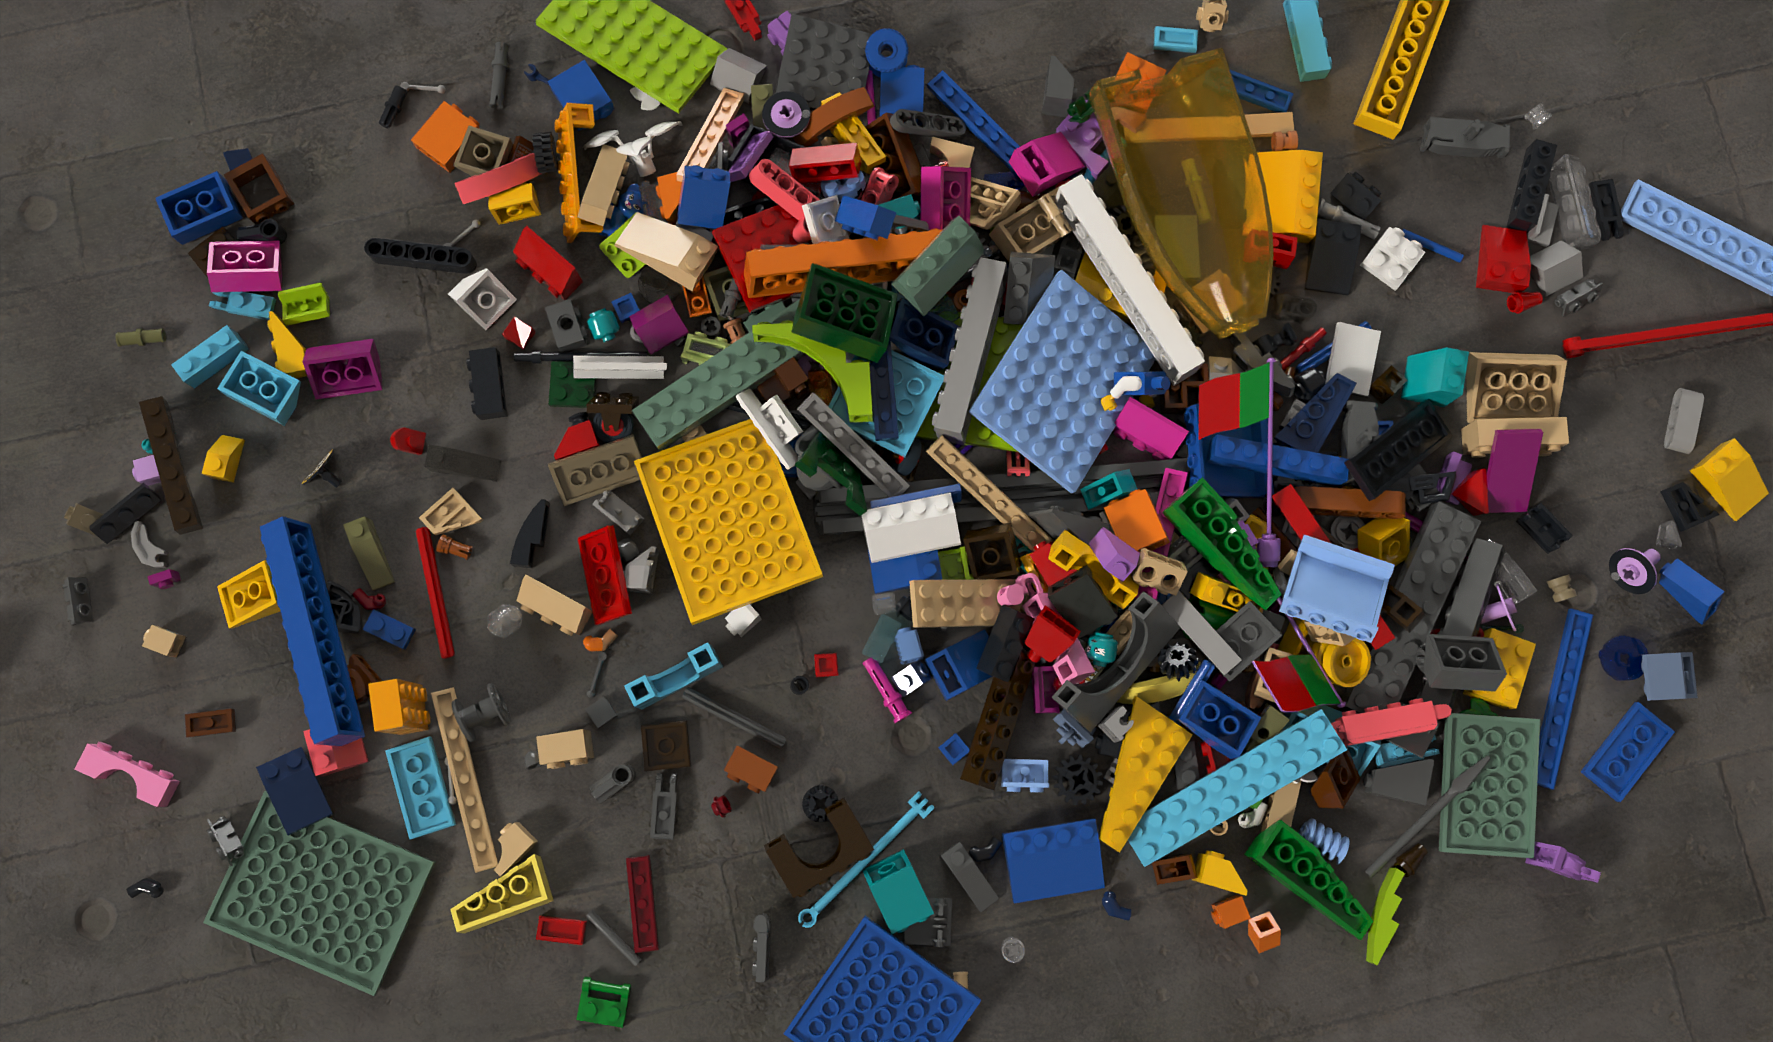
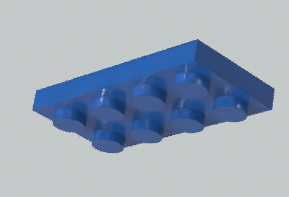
M1634 702L1581 770V773L1616 802H1621L1675 731L1641 703Z

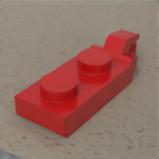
M724 0L743 32L749 31L754 41L762 38V32L758 27L761 25L759 14L751 1Z

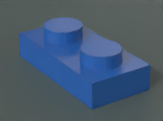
M374 609L363 628L364 631L406 650L416 630Z

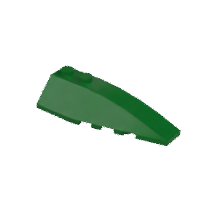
M1203 477L1162 512L1186 540L1217 571L1261 608L1267 610L1282 595L1269 571L1263 567L1258 559L1260 557L1256 549L1253 550L1250 545L1247 533L1239 526L1235 512Z
M1278 820L1256 836L1244 854L1247 858L1357 939L1362 940L1373 920L1358 900L1351 895L1345 883L1337 877L1331 865L1320 855L1321 853L1317 847L1282 820Z

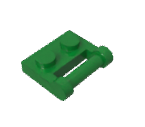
M584 977L576 1020L623 1028L631 984L624 983L623 985L594 981L591 977ZM590 990L621 995V1001L589 996Z

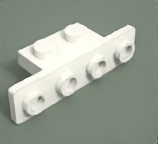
M751 389L736 395L741 407L749 415L755 427L759 429L767 444L778 456L780 462L787 470L794 467L798 455L789 443L800 435L803 430L779 396H773L762 405Z

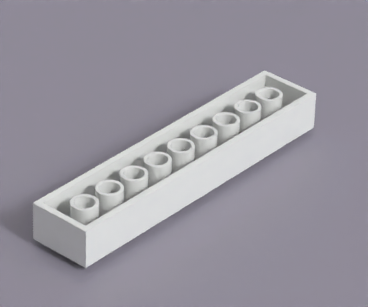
M1081 174L1059 187L1054 203L1059 209L1063 210V216L1074 229L1072 232L1163 371L1166 372L1172 385L1175 386L1198 371L1205 362L1203 359L1204 354L1191 341L1192 336L1188 329L1183 328L1180 324L1177 312L1174 309H1170L1166 303L1167 298L1155 286L1152 274L1148 271L1146 272L1143 268L1140 256L1132 251L1126 235H1122L1118 230L1115 218L1108 215L1105 210V203L1100 197L1097 198L1093 192L1092 183L1088 179L1085 180Z

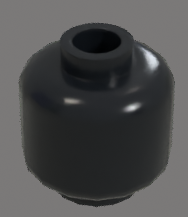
M1312 367L1306 368L1293 379L1295 382L1294 394L1300 399L1311 400L1326 384L1325 374L1321 370Z

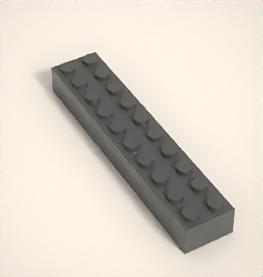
M1440 501L1430 506L1393 586L1424 610L1425 617L1409 633L1384 611L1381 612L1380 616L1395 636V639L1377 650H1374L1369 642L1367 643L1371 655L1370 669L1360 684L1354 687H1347L1342 697V701L1346 702L1343 709L1347 711L1356 710V714L1365 713V708L1378 706L1379 710L1387 709V704L1400 701L1416 666L1417 651L1426 642V636L1431 633L1481 523L1480 520Z

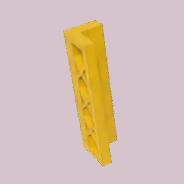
M839 92L821 101V106L827 103L828 101L840 96L841 93ZM852 115L829 129L839 144L857 143L862 160L860 170L871 175L874 167L886 162L885 154L858 117Z

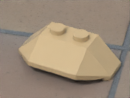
M971 177L970 200L972 202L970 203V225L986 230L996 226L1015 213L1021 203V193L1013 188Z

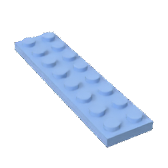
M1639 179L1634 182L1621 209V216L1623 218L1621 221L1773 296V246Z

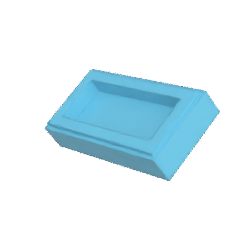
M1156 26L1153 49L1196 53L1198 30Z

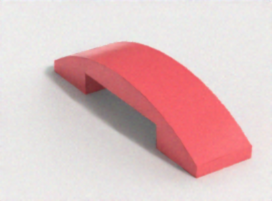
M531 153L485 173L455 182V186L462 203L466 204L517 186L542 173L538 172L535 154Z

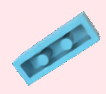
M226 325L171 365L183 382L196 388L235 360L240 351L246 352L249 348L240 335Z

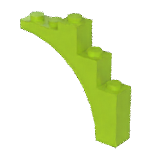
M787 320L778 324L760 322L757 325H752L754 342H771L789 346L807 354L820 363L839 386L847 405L850 423L873 422L869 362L853 360L851 363H846L845 351L792 333L793 321Z

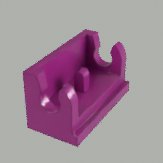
M1053 666L1034 667L1033 669L1034 714L1059 713V704L1052 698L1057 692L1053 686V681L1057 677Z

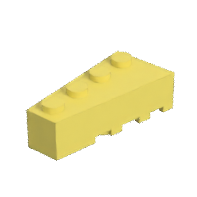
M533 854L519 866H515L499 879L489 883L481 891L474 893L450 909L456 931L465 934L554 901L541 856Z

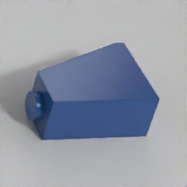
M1676 559L1672 564L1668 562L1662 567L1659 572L1661 574L1659 583L1698 623L1703 625L1718 610L1724 591L1679 559Z

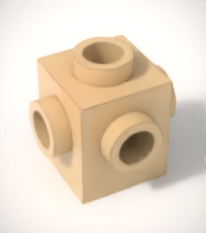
M1203 0L1202 7H1198L1196 20H1199L1200 28L1207 32L1222 30L1223 23H1227L1229 11L1226 10V0Z

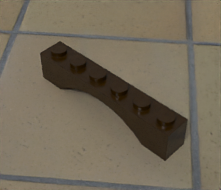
M163 396L140 401V409L174 530L179 535L203 529L198 508L180 457L168 402Z
M1321 527L1332 544L1345 548L1337 539ZM1390 584L1387 585L1381 610L1410 633L1425 617L1424 610Z

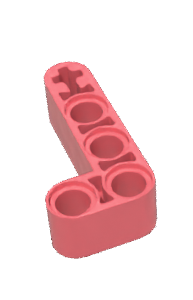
M762 159L749 174L751 183L799 220L793 229V237L800 244L808 243L811 241V236L802 205L820 199L769 159Z

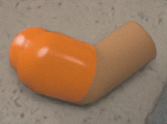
M609 629L602 638L592 637L591 635L586 636L583 640V645L589 651H605L618 635Z

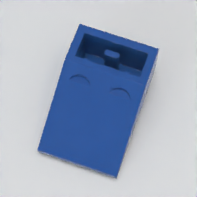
M985 629L925 659V663L946 701L993 677L976 669L989 639Z

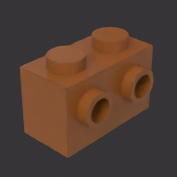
M736 746L724 771L728 772L727 777L737 783L743 780L749 783L748 789L759 794L761 790L767 791L779 767L740 746Z

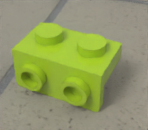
M322 283L278 292V297L282 302V320L286 326L330 316L329 296Z
M965 546L959 549L938 552L943 580H974L972 573L969 574L968 565L970 564Z

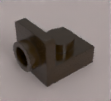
M1391 365L1370 385L1369 393L1383 404L1397 392L1407 379Z

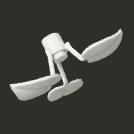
M675 121L657 124L645 132L647 137L625 144L616 136L619 134L618 130L605 131L593 137L583 148L586 150L590 147L603 145L610 140L616 141L620 145L616 151L628 155L632 164L636 165L640 177L648 176L656 171L652 161L654 157L652 153V139L669 131L676 125L682 126V122ZM647 145L648 153L646 152V150H643Z

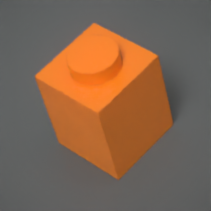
M1234 895L1212 904L1214 910L1211 911L1212 918L1215 924H1219L1222 928H1228L1251 919L1244 900L1240 895Z
M1270 911L1248 919V936L1259 953L1280 946L1281 929Z

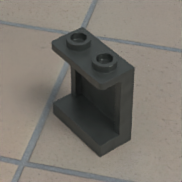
M1088 565L1048 587V598L1060 615L1081 631L1077 637L1078 639L1083 636H1090L1097 628L1102 625L1111 624L1118 617L1116 605L1109 602L1094 581L1092 571Z

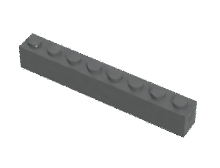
M1475 538L1473 544L1471 543L1466 554L1468 556L1466 565L1463 564L1460 569V584L1455 586L1452 593V598L1454 599L1452 607H1448L1445 614V620H1447L1445 628L1440 629L1439 635L1477 637L1506 551L1503 545ZM1425 674L1423 678L1425 686L1423 692H1419L1417 699L1423 698V702L1432 701L1433 705L1447 704L1452 709L1459 689L1430 688Z

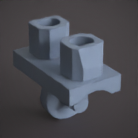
M1064 709L1053 718L1059 725L1056 731L1062 735L1058 740L1060 744L1067 740L1072 746L1077 743L1083 748L1094 739L1092 735L1097 727L1089 732Z

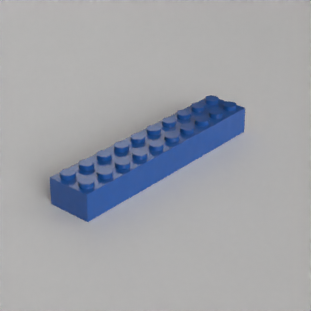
M280 517L260 526L261 541L265 547L266 561L270 567L272 584L276 590L277 605L281 610L282 625L286 630L288 648L294 662L293 669L297 674L299 692L302 695L305 706L304 713L308 718L310 726V736L314 744L344 746L365 737L311 525L294 519Z

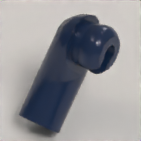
M1105 892L1102 898V905L1107 914L1129 921L1131 909L1120 907L1115 899L1116 894L1114 892Z

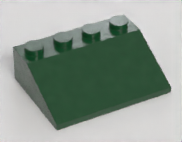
M812 263L795 313L791 332L878 363L888 347L898 294Z

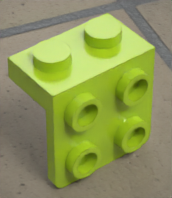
M636 212L599 245L602 252L626 278H630L646 265L614 246Z

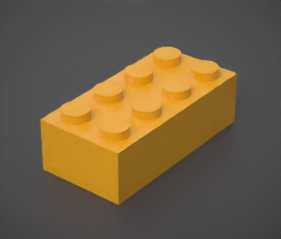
M400 679L368 684L375 732L404 735L428 730V724H430L431 720L429 711H426L425 708L427 692L421 684Z

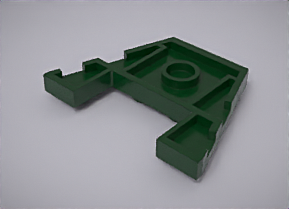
M818 432L808 445L807 450L802 453L801 458L795 463V466L810 478L817 473V466H819L847 488L846 505L858 515H863L867 512V506L859 468L821 432Z

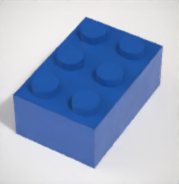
M218 171L155 198L171 236L182 245L218 230L222 226L225 227L243 219L227 180Z

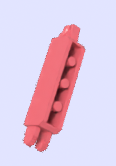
M1423 698L1410 700L1409 705L1401 706V703L1397 702L1387 704V709L1379 710L1378 706L1365 708V713L1356 714V710L1342 712V717L1335 719V722H1332L1331 725L1343 744L1349 746L1434 730L1438 724L1437 720L1449 717L1452 709L1447 704L1433 705L1432 701L1423 702Z

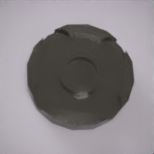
M646 266L642 270L638 279L639 291L650 304L666 295L673 302L681 293L682 285L650 266Z

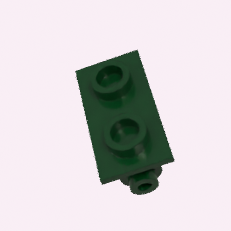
M1095 85L1084 94L1088 100L1087 102L1081 96L1069 105L1067 112L1070 116H1073L1069 119V122L1083 123L1089 120L1093 112L1105 108L1107 102L1113 97L1105 96L1104 92L1106 90L1103 85Z

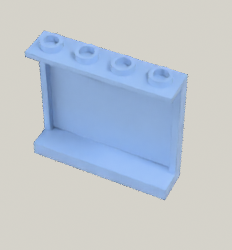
M1304 535L1298 547L1279 612L1285 613L1290 617L1308 621L1314 625L1332 629L1337 633H1344L1358 640L1372 643L1379 628L1377 624L1387 585L1395 564Z

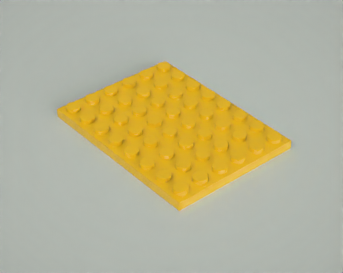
M751 419L634 461L692 625L823 577L779 459Z

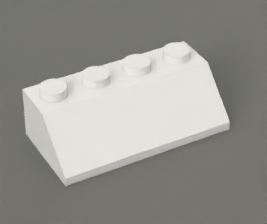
M951 493L868 509L866 513L861 515L871 563L961 545Z

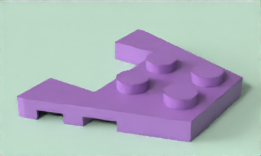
M1106 106L1099 111L1093 112L1090 115V119L1083 123L1069 122V119L1073 116L1068 115L1056 128V133L1062 132L1085 167L1087 166L1091 171V175L1097 179L1109 166V161L1094 153V149L1116 124L1135 135L1146 122L1147 116Z

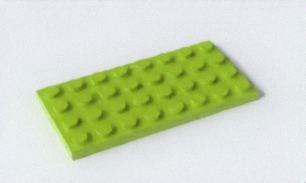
M552 0L536 19L537 26L678 114L713 72L717 57L727 50L725 46L650 0Z

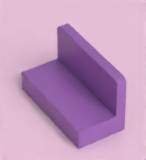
M1454 451L1445 457L1440 473L1456 471L1457 477L1452 492L1466 478L1472 468L1470 463L1460 460L1462 454ZM1447 477L1439 478L1436 486L1439 493H1442ZM1452 494L1449 501H1446L1454 505L1459 504V501Z

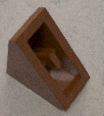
M1184 853L1156 860L1152 863L1157 885L1198 878L1192 854Z

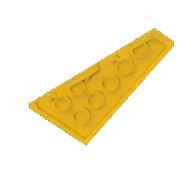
M1137 696L1133 698V708L1131 716L1128 718V722L1133 720L1134 723L1126 732L1125 739L1122 742L1114 774L1115 779L1110 790V799L1099 834V840L1119 853L1193 735Z

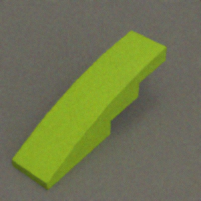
M1389 868L1380 887L1371 916L1373 923L1368 932L1366 961L1374 965H1378L1399 926L1397 922L1392 920V917L1402 898L1394 893L1405 873L1397 868Z

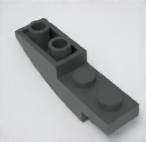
M1237 323L1229 327L1227 338L1235 347L1232 358L1244 372L1269 363L1267 360L1273 358L1270 352L1262 356L1259 347L1251 343L1246 330L1241 329ZM1275 357L1273 391L1289 398L1293 395L1295 382L1289 374L1286 375L1280 361Z

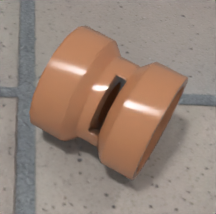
M1281 131L1273 132L1271 137L1272 151L1297 150V132L1288 131L1286 134Z

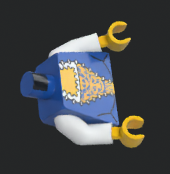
M1165 371L1114 372V387L1110 391V395L1101 399V404L1105 411L1108 409L1111 411L1117 407L1115 398L1119 399L1121 395H1141L1139 396L1140 403L1151 409L1155 406L1152 397H1156L1157 394H1165L1166 390L1170 387V379L1166 377Z

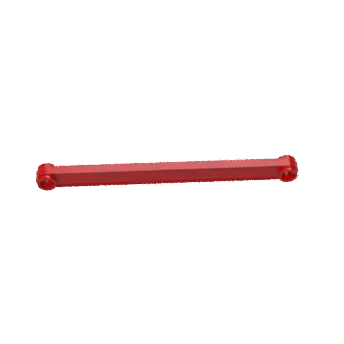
M1773 313L1581 340L1579 336L1571 337L1562 341V347L1566 358H1576L1584 355V352L1771 326L1773 325Z

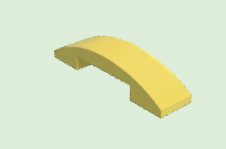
M1198 662V664H1197V666H1196V671L1198 670L1199 666L1201 665V662ZM1189 673V679L1183 676L1179 682L1176 677L1169 680L1167 676L1138 683L1133 682L1117 702L1132 704L1134 696H1137L1146 703H1154L1180 696L1184 693L1195 674Z

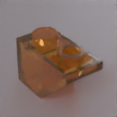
M826 369L808 371L810 395L812 392L815 393L829 406L832 400L830 374Z

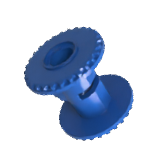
M884 28L874 32L869 37L865 48L866 58L870 64L869 70L881 78V72L891 73L906 66L908 44L900 32ZM884 51H889L892 53V55L889 57H885L881 53Z

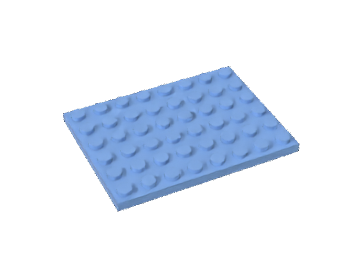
M1060 270L1056 273L968 412L1067 491L1075 493L1115 428L1114 422L1130 397L1133 398L1134 396L1121 395L1119 399H1114L1117 404L1115 409L1111 411L1109 409L1107 411L1104 410L1101 399L1110 395V391L1114 387V372L1149 371L1156 359L1140 334L1068 274Z

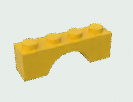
M1064 530L1051 545L1049 560L1065 571L1078 570L1088 565L1092 571V578L1101 587L1107 599L1123 610L1137 596L1139 585L1135 583L1131 574L1123 582L1103 568L1089 545L1067 530Z

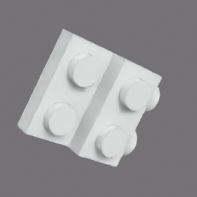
M1389 227L1360 266L1396 291L1425 254V251L1422 250L1423 247L1418 241L1406 239L1401 229Z

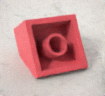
M310 729L303 731L315 776H327L369 762L362 738L344 746L314 744L310 736Z

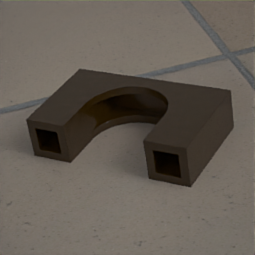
M845 798L824 809L838 833L839 839L835 853L828 860L816 864L803 861L795 853L785 834L764 845L767 855L793 898L805 896L811 891L812 887L817 884H825L831 879L833 874L838 871L842 873L848 870L853 862L858 859L862 861L868 858L874 850Z

